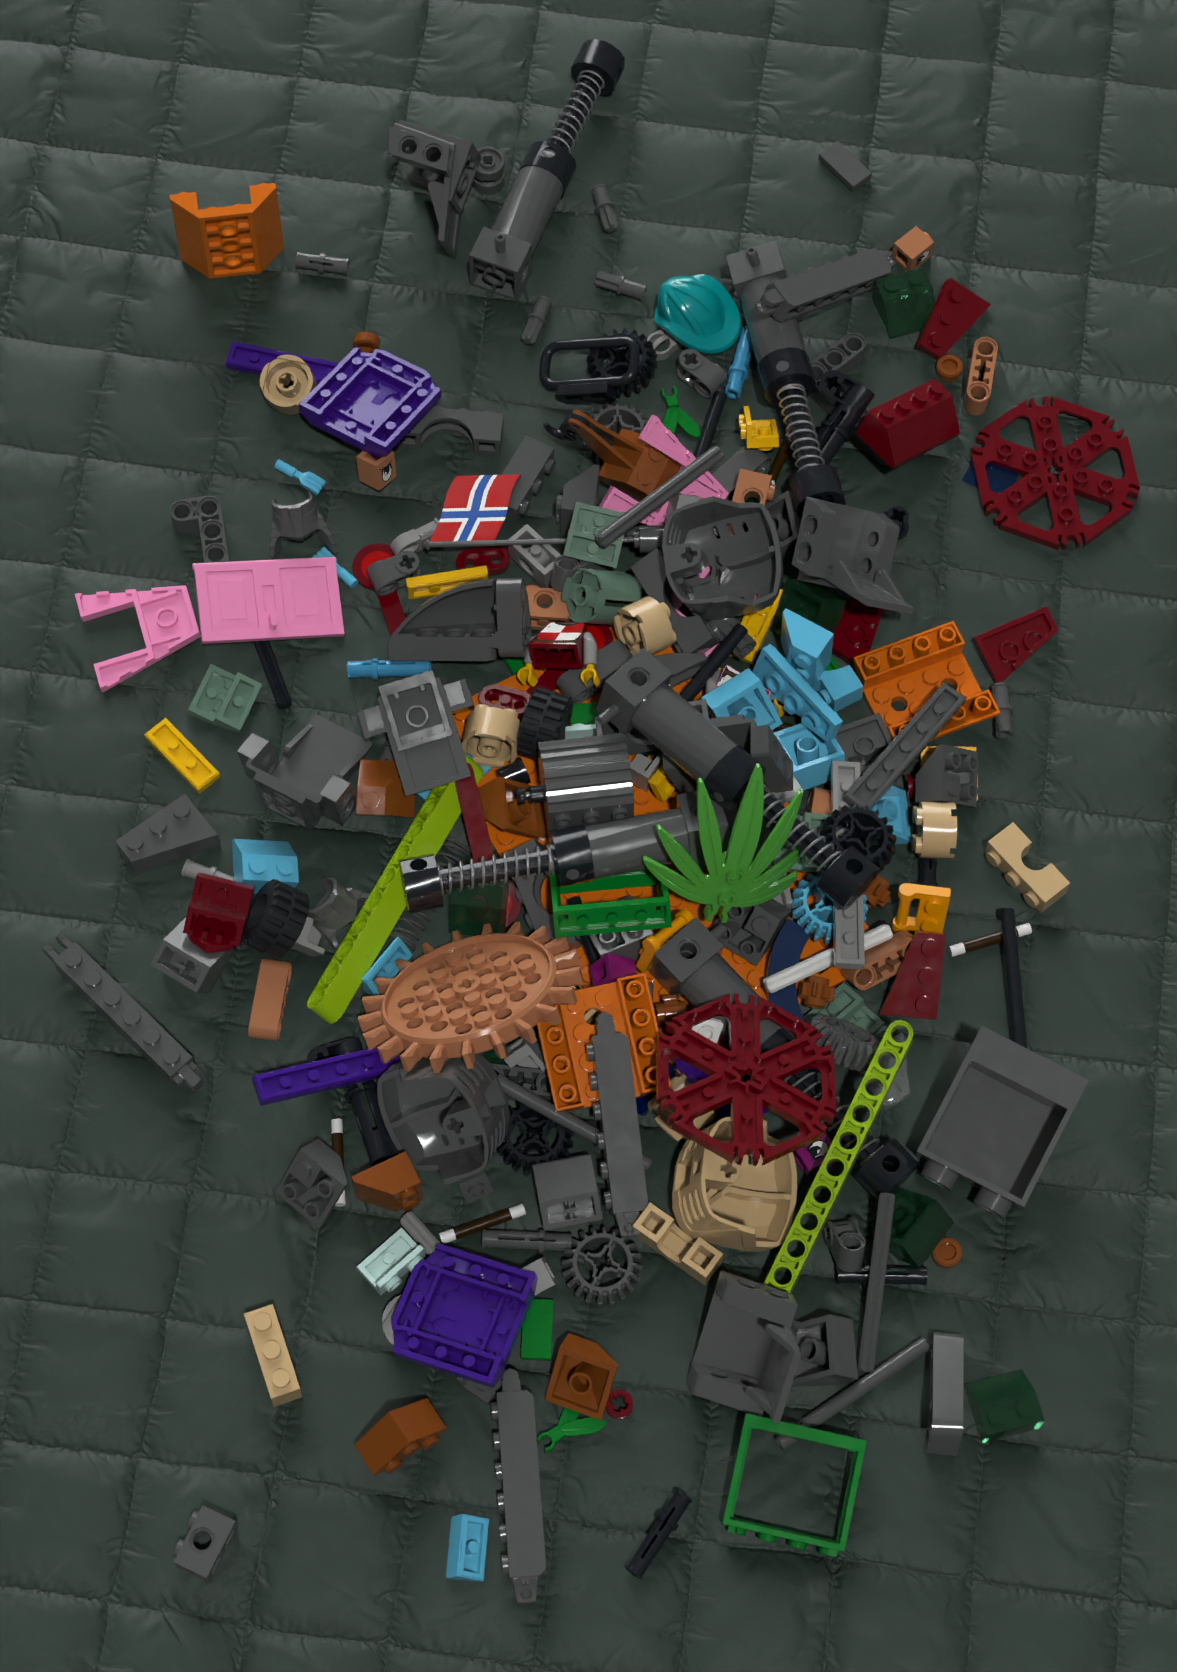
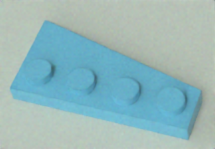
M771 644L762 648L752 672L761 680L764 688L771 692L772 700L776 698L783 703V709L790 715H799L802 724L826 742L834 739L843 720Z

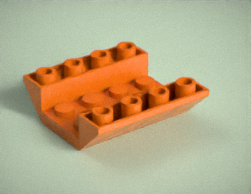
M261 183L249 186L251 204H235L225 207L199 209L196 192H181L170 195L181 260L209 279L262 273L284 249L276 183Z
M954 621L853 658L857 677L863 685V698L871 715L881 714L892 740L944 682L953 684L956 691L967 699L965 704L934 739L1000 715L1001 712L989 689L982 692L963 655L965 642ZM895 701H900L905 704L906 709L896 711L892 708L891 704Z
M646 973L617 978L613 983L574 990L577 998L576 1005H553V1007H557L561 1023L559 1025L542 1021L537 1023L556 1112L591 1108L593 1103H597L596 1091H591L589 1074L594 1073L593 1061L588 1062L586 1055V1044H590L591 1037L596 1036V1025H590L585 1021L584 1014L588 1010H596L599 1014L604 1011L605 1013H611L615 1023V1032L623 1033L628 1037L635 1097L639 1098L656 1092V1043L660 1034Z

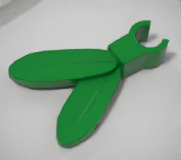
M675 386L672 387V393L674 394L672 396H667L665 389L662 388L661 398L667 407L662 424L673 434H675L678 424L688 436L699 438V426L686 412L678 407L677 388Z
M564 1408L558 1426L549 1432L541 1433L537 1438V1443L540 1444L543 1439L551 1441L552 1444L549 1447H545L544 1454L553 1451L555 1445L562 1441L564 1436L576 1437L598 1433L606 1427V1421L592 1417L578 1419L580 1413Z

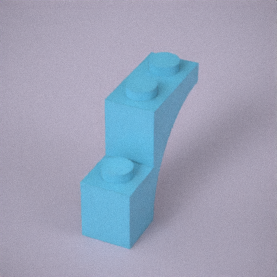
M850 665L836 670L824 671L814 686L809 684L835 712L861 700L863 697V685Z

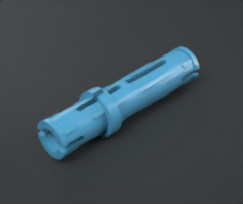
M743 326L741 329L734 360L727 372L729 377L724 393L730 399H739L741 397L743 383L749 375L748 365L753 347L747 326Z
M372 658L370 661L347 662V675L349 679L366 677L379 680L380 677H411L432 670L431 661H390Z

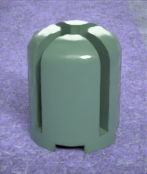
M578 568L580 570L575 572L572 578H566L562 589V601L566 602L567 609L571 615L568 618L579 623L614 625V616L619 615L617 610L629 605L623 604V601L636 602L641 599V590L638 582L630 574L618 571Z

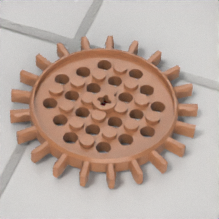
M514 922L507 933L493 934L490 923L484 924L481 935L463 938L459 931L456 930L452 932V942L436 949L427 942L423 943L424 955L412 963L401 958L395 960L396 966L399 969V974L395 978L376 977L374 981L379 994L384 995L363 997L361 1001L366 1014L358 1016V1021L368 1050L377 1048L381 1061L384 1064L401 1054L400 1059L404 1070L410 1072L424 1057L429 1058L433 1072L440 1073L447 1059L462 1057L468 1070L474 1067V1055L494 1049L500 1059H504L507 1057L505 1044L516 1038L522 1037L531 1044L537 1042L533 1027L540 1021L559 1025L561 1023L557 1007H553V1005H576L577 998L574 988L571 986L584 984L579 967L582 965L577 950H570L566 937L556 938L551 941L547 928L543 925L528 937L524 936L520 922Z

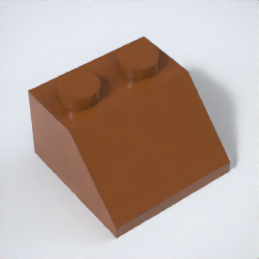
M406 1151L351 1177L354 1193L358 1200L394 1212L402 1209L404 1211L412 1210L420 1204L419 1201L423 1200L421 1181Z

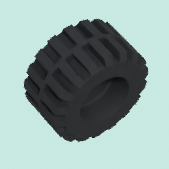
M538 687L533 692L524 711L518 732L517 751L519 754L538 759V742L565 739V727L570 725L573 712L571 696Z
M275 879L267 882L251 902L246 928L242 937L243 943L272 958H281L291 949L302 932L308 915V895Z

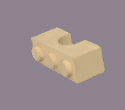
M1012 822L988 841L984 853L988 862L992 866L998 867L1005 874L1006 881L1012 887H1017L1020 890L1026 903L1042 913L1066 894L1070 882L1052 863L1041 870H1031L1023 864L1021 858L1028 854L1032 842Z
M652 1203L648 1204L632 1227V1229L639 1233L635 1235L636 1238L705 1286L723 1261L722 1252L702 1238L694 1239L677 1227L672 1217Z
M273 1304L245 1313L244 1316L273 1406L276 1407L302 1398L301 1389Z

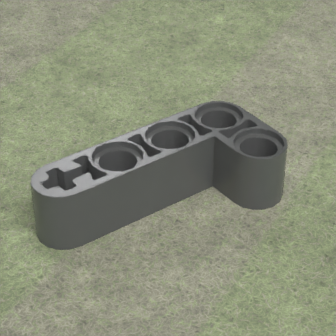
M213 496L175 501L170 507V516L174 530L180 534L200 532L204 563H211L216 558L222 559L218 562H230L220 501ZM210 511L215 512V513H213V514H211V515H206L207 512H210ZM183 515H187V516H188V517L183 518V519H180V518H179L180 516H183ZM211 535H218L216 538H209Z
M932 1332L929 1422L925 1441L926 1454L956 1457L958 1454L963 1433L964 1338L962 1334Z

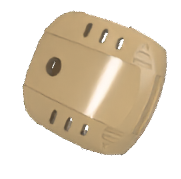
M731 1117L722 1118L701 1131L720 1142H728L731 1140ZM763 1120L764 1143L769 1146L782 1143V1141L768 1136L767 1121ZM688 1139L678 1154L672 1190V1209L679 1227L695 1239L700 1237L706 1242L741 1251L764 1252L780 1246L792 1224L796 1205L797 1170L793 1152L765 1165H762L763 1160L760 1154L757 1166H753L752 1157L751 1164H749V1155H744L742 1164L738 1165L735 1158L732 1164Z

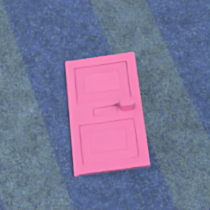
M336 557L193 563L192 569L194 570L202 644L344 636Z

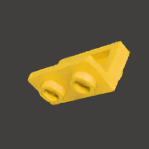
M743 406V414H739L740 438L746 440L747 448L769 451L773 447H779L776 420H751L749 406Z

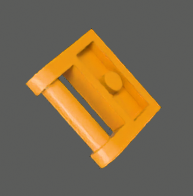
M911 883L901 884L898 890L900 900L897 915L892 921V930L894 932L918 930L943 933L951 888ZM914 898L919 899L916 917H909L911 901Z
M682 909L675 915V919L671 921L672 927L663 928L654 936L649 935L642 941L643 947L639 951L641 956L636 964V967L642 973L647 972L651 968L654 954L694 920L690 911Z

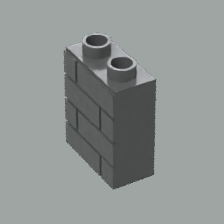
M981 1026L917 1150L916 1157L926 1162L920 1175L949 1191H952L957 1179L979 1189L973 1203L1005 1219L1011 1206L1022 1212L1089 1080Z

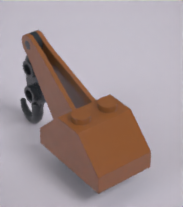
M574 410L570 417H566L561 423L559 430L550 426L548 422L543 423L544 429L560 440L575 442L576 439L580 440L583 438L604 461L599 471V481L617 488L639 502L676 475L682 466L640 440L639 436L641 433L621 429L617 434L579 410Z

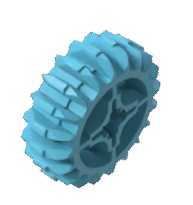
M822 871L817 872L816 877L810 873L807 875L806 881L801 880L799 882L798 888L794 890L792 895L794 898L792 899V909H794L792 911V919H798L797 924L802 928L805 927L804 932L806 934H814L815 942L821 937L824 938L827 945L830 943L831 938H833V901L817 888L820 879L824 875ZM813 894L816 898V905L810 911L807 899ZM863 894L864 923H865V920H866L865 914H867L868 905L865 904V903H866V900H867V897H866V895Z

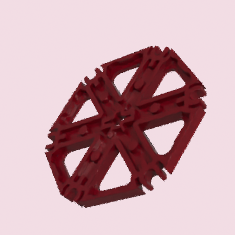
M1044 396L1042 406L1036 405L1034 398H1030L1029 405L1027 406L1025 399L982 429L979 435H977L975 443L983 447L973 446L970 461L981 511L986 508L984 514L986 517L991 513L998 515L994 520V525H1000L999 530L1056 550L1060 546L1062 550H1066L1067 540H1072L1075 542L1077 549L1080 548L1081 541L1083 540L1085 547L1128 516L1135 502L1128 500L1127 497L1136 499L1138 496L1140 485L1127 434L1122 438L1123 429H1120L1118 432L1110 430L1115 423L1114 419L1109 420L1110 416L1051 396L1049 402V398ZM1059 413H1068L1088 420L1092 424V428L1064 448L1057 415ZM1024 417L1028 420L1035 450L1004 440L1000 437L999 432L1016 419ZM1111 449H1116L1120 453L1125 476L1121 479H1116L1086 467ZM989 464L1023 476V478L1003 492L995 493L990 489L985 466ZM1052 464L1056 472H1059L1057 480L1054 474L1050 473ZM1075 495L1112 507V510L1094 524L1086 525L1080 519ZM1046 497L1052 529L1044 530L1019 520L1018 516Z
M730 994L672 1018L671 1022H668L666 1026V1031L673 1036H667L664 1033L660 1034L656 1043V1105L660 1103V1112L665 1110L674 1112L668 1116L666 1121L668 1125L672 1124L671 1129L733 1164L734 1152L737 1153L736 1162L738 1165L742 1164L744 1155H750L753 1158V1166H757L760 1154L763 1160L762 1165H765L820 1140L828 1128L820 1121H826L829 1124L833 1122L837 1112L834 1052L829 1055L830 1045L822 1048L816 1044L817 1040L823 1037L821 1033H817L819 1029L764 998L758 996V1006H755L756 1000L754 995H750L748 1004H742L739 1001V994H735L731 1004ZM714 1017H724L729 1023V1050L695 1032L692 1028ZM769 1020L794 1034L796 1039L761 1054L760 1021ZM674 1058L681 1059L709 1075V1077L680 1090L673 1091L669 1087V1061ZM809 1068L816 1069L821 1075L822 1099L817 1101L782 1080ZM748 1074L751 1076L750 1080H747L746 1083L742 1082L741 1078ZM731 1103L730 1141L720 1142L694 1126L693 1120ZM763 1107L795 1124L799 1128L800 1133L775 1146L765 1144L763 1136Z

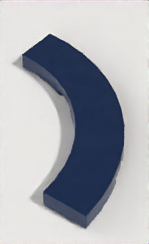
M790 918L787 919L779 931L773 944L766 978L797 964L805 944L812 935L810 933L806 934L804 932L805 929ZM796 983L774 993L766 991L767 1001L805 1021L799 1007ZM807 1069L809 1072H816V1074L818 1073L816 1069Z

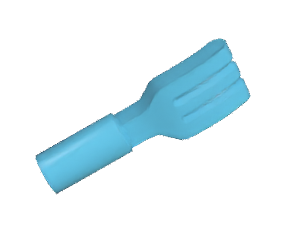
M280 459L275 463L274 469L298 480L302 487L315 495H318L326 484L325 480L312 472L302 473Z
M322 547L312 558L335 556L325 547ZM336 561L337 577L351 589L356 587L358 580L345 568L339 566Z

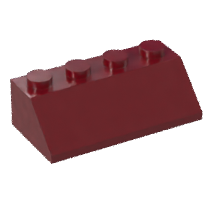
M933 379L869 410L856 434L893 469L958 436L960 429L953 396L942 384Z

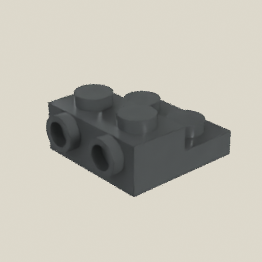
M880 713L842 725L835 737L845 754V761L860 762V777L893 741Z

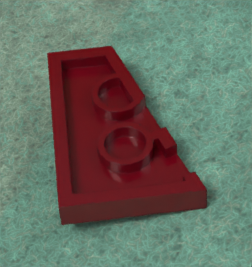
M952 278L946 279L916 347L936 360L941 358L991 304Z
M852 597L826 629L834 633L832 653L855 667L853 658L871 650L884 609L866 606Z
M1047 606L974 636L972 641L995 684L1007 679L1057 633L1058 628Z
M915 931L899 971L880 1008L879 1015L937 1020L945 933Z

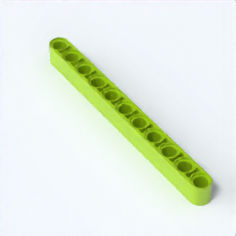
M464 752L467 762L473 767L478 785L484 770ZM455 782L438 786L431 790L307 1001V1007L327 1023L333 1024L337 1022L344 1014L362 983L361 979L372 966L407 906L399 860L428 854L436 856L461 814L462 810Z
M894 1021L887 1028L764 1285L792 1294L913 1043V1029L906 1021ZM896 1029H904L909 1036L906 1041L899 1043L893 1040L891 1037L892 1033ZM884 1055H890L896 1060L895 1065L891 1069H884L879 1065V1060ZM874 1081L879 1082L883 1086L882 1092L877 1096L869 1095L866 1091L867 1085ZM859 1108H865L870 1113L869 1119L862 1123L857 1122L853 1118L854 1112ZM850 1134L856 1137L857 1144L854 1148L847 1150L841 1147L840 1141L843 1136ZM834 1161L841 1162L844 1165L843 1173L839 1176H831L827 1172L830 1163ZM820 1188H826L831 1192V1198L826 1203H818L814 1199L815 1192ZM807 1215H814L818 1219V1224L813 1230L808 1231L801 1226L802 1219ZM793 1242L804 1244L805 1251L802 1256L795 1258L789 1255L788 1249ZM780 1269H788L792 1274L790 1282L785 1285L778 1284L775 1280V1275Z

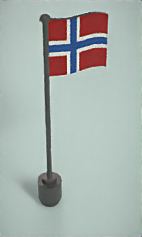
M521 474L456 476L447 491L440 521L430 541L427 539L424 542V547L430 550V547L566 544L567 538L496 540L505 523L511 495L518 480L521 478ZM665 525L639 526V531H634V537H624L623 542H634V548H639L640 553H651L656 548L663 551L662 541Z

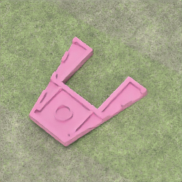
M651 415L639 439L681 464L682 466L678 471L680 472L696 460L695 456L678 441V438L662 424L657 416ZM706 471L679 492L703 498L714 496L726 499L729 494L709 471ZM610 486L599 507L625 513L635 506L638 501L617 488ZM669 500L640 522L647 525H666L664 521Z
M186 585L151 588L152 590L150 591L129 589L122 593L101 591L96 592L95 595L75 594L83 622L135 607L144 637L145 649L94 664L99 687L102 692L109 690L201 637Z

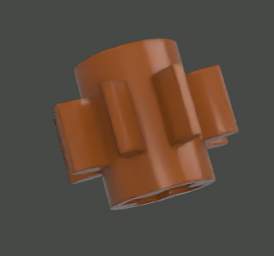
M879 875L863 893L867 897L865 904L868 905L869 909H874L877 904L883 908L890 899L889 895L891 892L888 891L890 885Z
M809 976L807 982L800 984L798 997L804 998L805 1007L825 1009L826 1003L830 1004V1002L834 1001L835 988L829 987V979Z
M676 994L662 996V1003L655 1004L657 1025H664L665 1029L672 1018L686 1013L685 1001H678Z

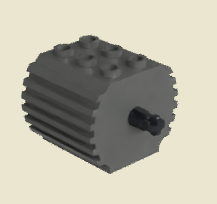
M623 733L538 742L540 785L530 786L529 792H525L523 787L518 788L516 794L519 804H525L526 799H530L532 803H543L548 839L549 830L581 824L589 825L634 816V791L631 767Z

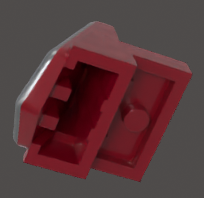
M198 872L191 903L188 906L183 933L188 934L189 941L206 954L231 951L235 946L239 947L246 928L255 886Z

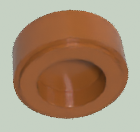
M360 332L354 336L353 348H360L361 352L373 353L375 349L379 350L380 338L370 332Z
M944 355L937 361L936 374L945 382L956 381L961 376L963 364L954 355Z
M941 1238L933 1246L931 1252L932 1260L942 1269L954 1268L960 1262L962 1248L952 1238Z

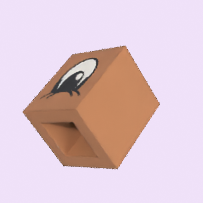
M915 226L894 243L891 258L910 274L932 256L934 241L928 233Z
M362 451L356 456L360 482L380 491L397 477L393 451L379 457Z

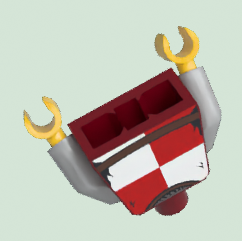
M572 620L570 622H552L537 635L529 639L526 657L523 662L526 665L517 673L519 681L524 686L526 680H528L532 687L537 684L538 677L533 672V668L582 669L583 666L586 669L581 672L580 676L585 687L587 688V681L590 678H593L596 687L600 685V678L594 669L597 666V643L593 635L587 631L585 623Z

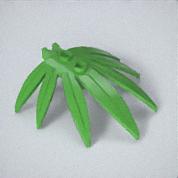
M757 763L754 767L735 819L728 849L724 853H722L719 826L710 796L703 779L698 778V830L709 874L705 875L687 851L659 824L656 825V829L666 852L676 867L688 879L645 855L642 856L643 862L651 873L673 892L691 901L707 904L703 911L706 921L711 922L712 917L718 913L721 923H727L728 911L732 907H751L767 902L782 893L796 880L798 876L796 871L783 878L781 877L799 860L801 851L797 848L765 873L763 872L775 859L791 832L802 800L801 789L797 790L752 862L761 833L764 809L763 773L760 763Z

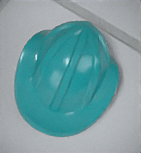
M697 274L691 277L676 276L661 285L654 313V321L657 327L669 333L681 345L688 349H694L699 353L718 354L728 350L737 341L742 329L739 309L728 291L716 279L704 274Z

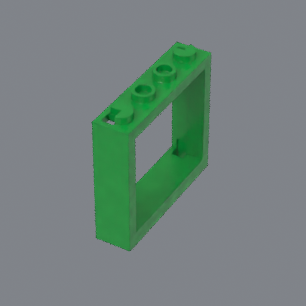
M649 869L594 879V881L559 887L556 876L550 874L555 938L672 927L668 887L660 882ZM657 886L658 897L561 906L560 894ZM562 915H568V918L562 919Z
M746 1413L722 1525L728 1526V1533L745 1536L746 1531L758 1533L757 1539L776 1543V1538L789 1540V1547L806 1550L807 1545L819 1547L818 1553L836 1557L837 1552H845L867 1441L780 1421V1424L772 1422L769 1418ZM751 1430L853 1453L836 1541L733 1517Z

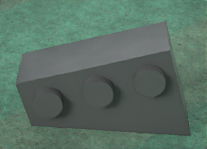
M183 794L115 841L119 855L135 875L169 865L170 861L183 857H194L196 853L211 848L212 850L221 848L218 834L186 794Z

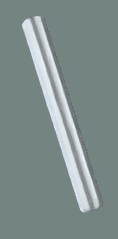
M883 924L865 932L864 951L892 939L893 933L890 926ZM834 947L764 978L763 984L766 991L774 993L833 966Z

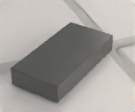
M839 141L819 154L818 160L852 192L872 177V172Z

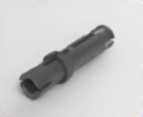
M483 1229L482 1248L538 1250V1253H545V1250L565 1251L568 1248L572 1249V1233H547L544 1229H539V1232Z

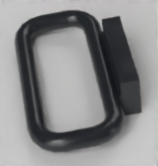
M627 336L552 342L546 346L541 355L540 381L547 389L557 391V396L566 405L616 402L617 391L613 387L625 386L637 376L640 359L639 346L634 339ZM627 347L629 349L628 370L624 375L552 380L550 378L551 358L558 351Z

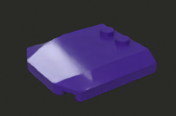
M354 347L299 403V410L312 425L375 457L387 455L441 398V389L438 386L436 388L426 370L385 350L375 349L373 353L361 352L360 348Z
M439 1244L435 1247L436 1251L425 1261L422 1259L414 1266L393 1315L394 1354L397 1357L494 1388L503 1375L533 1301L538 1277L534 1273Z

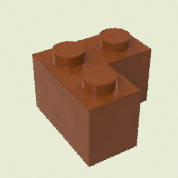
M426 1398L389 1411L354 1446L373 1476L385 1471L387 1474H391L403 1465L401 1462L403 1458L412 1456L420 1448L426 1451L435 1446L440 1441L438 1436L447 1427L429 1399Z

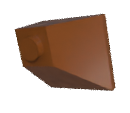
M360 760L356 814L358 816L415 818L416 794L405 795L396 762Z
M499 776L478 788L485 819L504 831L541 841L547 839L542 802L532 803L530 799H526L525 804H519L517 801V789L523 787L525 792H529L531 785Z
M568 1333L559 1348L545 1401L602 1421L618 1364L597 1343Z

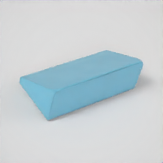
M397 936L361 979L363 990L372 996L380 995L374 979L376 977L394 978L399 972L395 960L401 958L408 961L413 956L400 937Z
M459 1514L451 1518L446 1578L484 1581L489 1519L467 1514Z

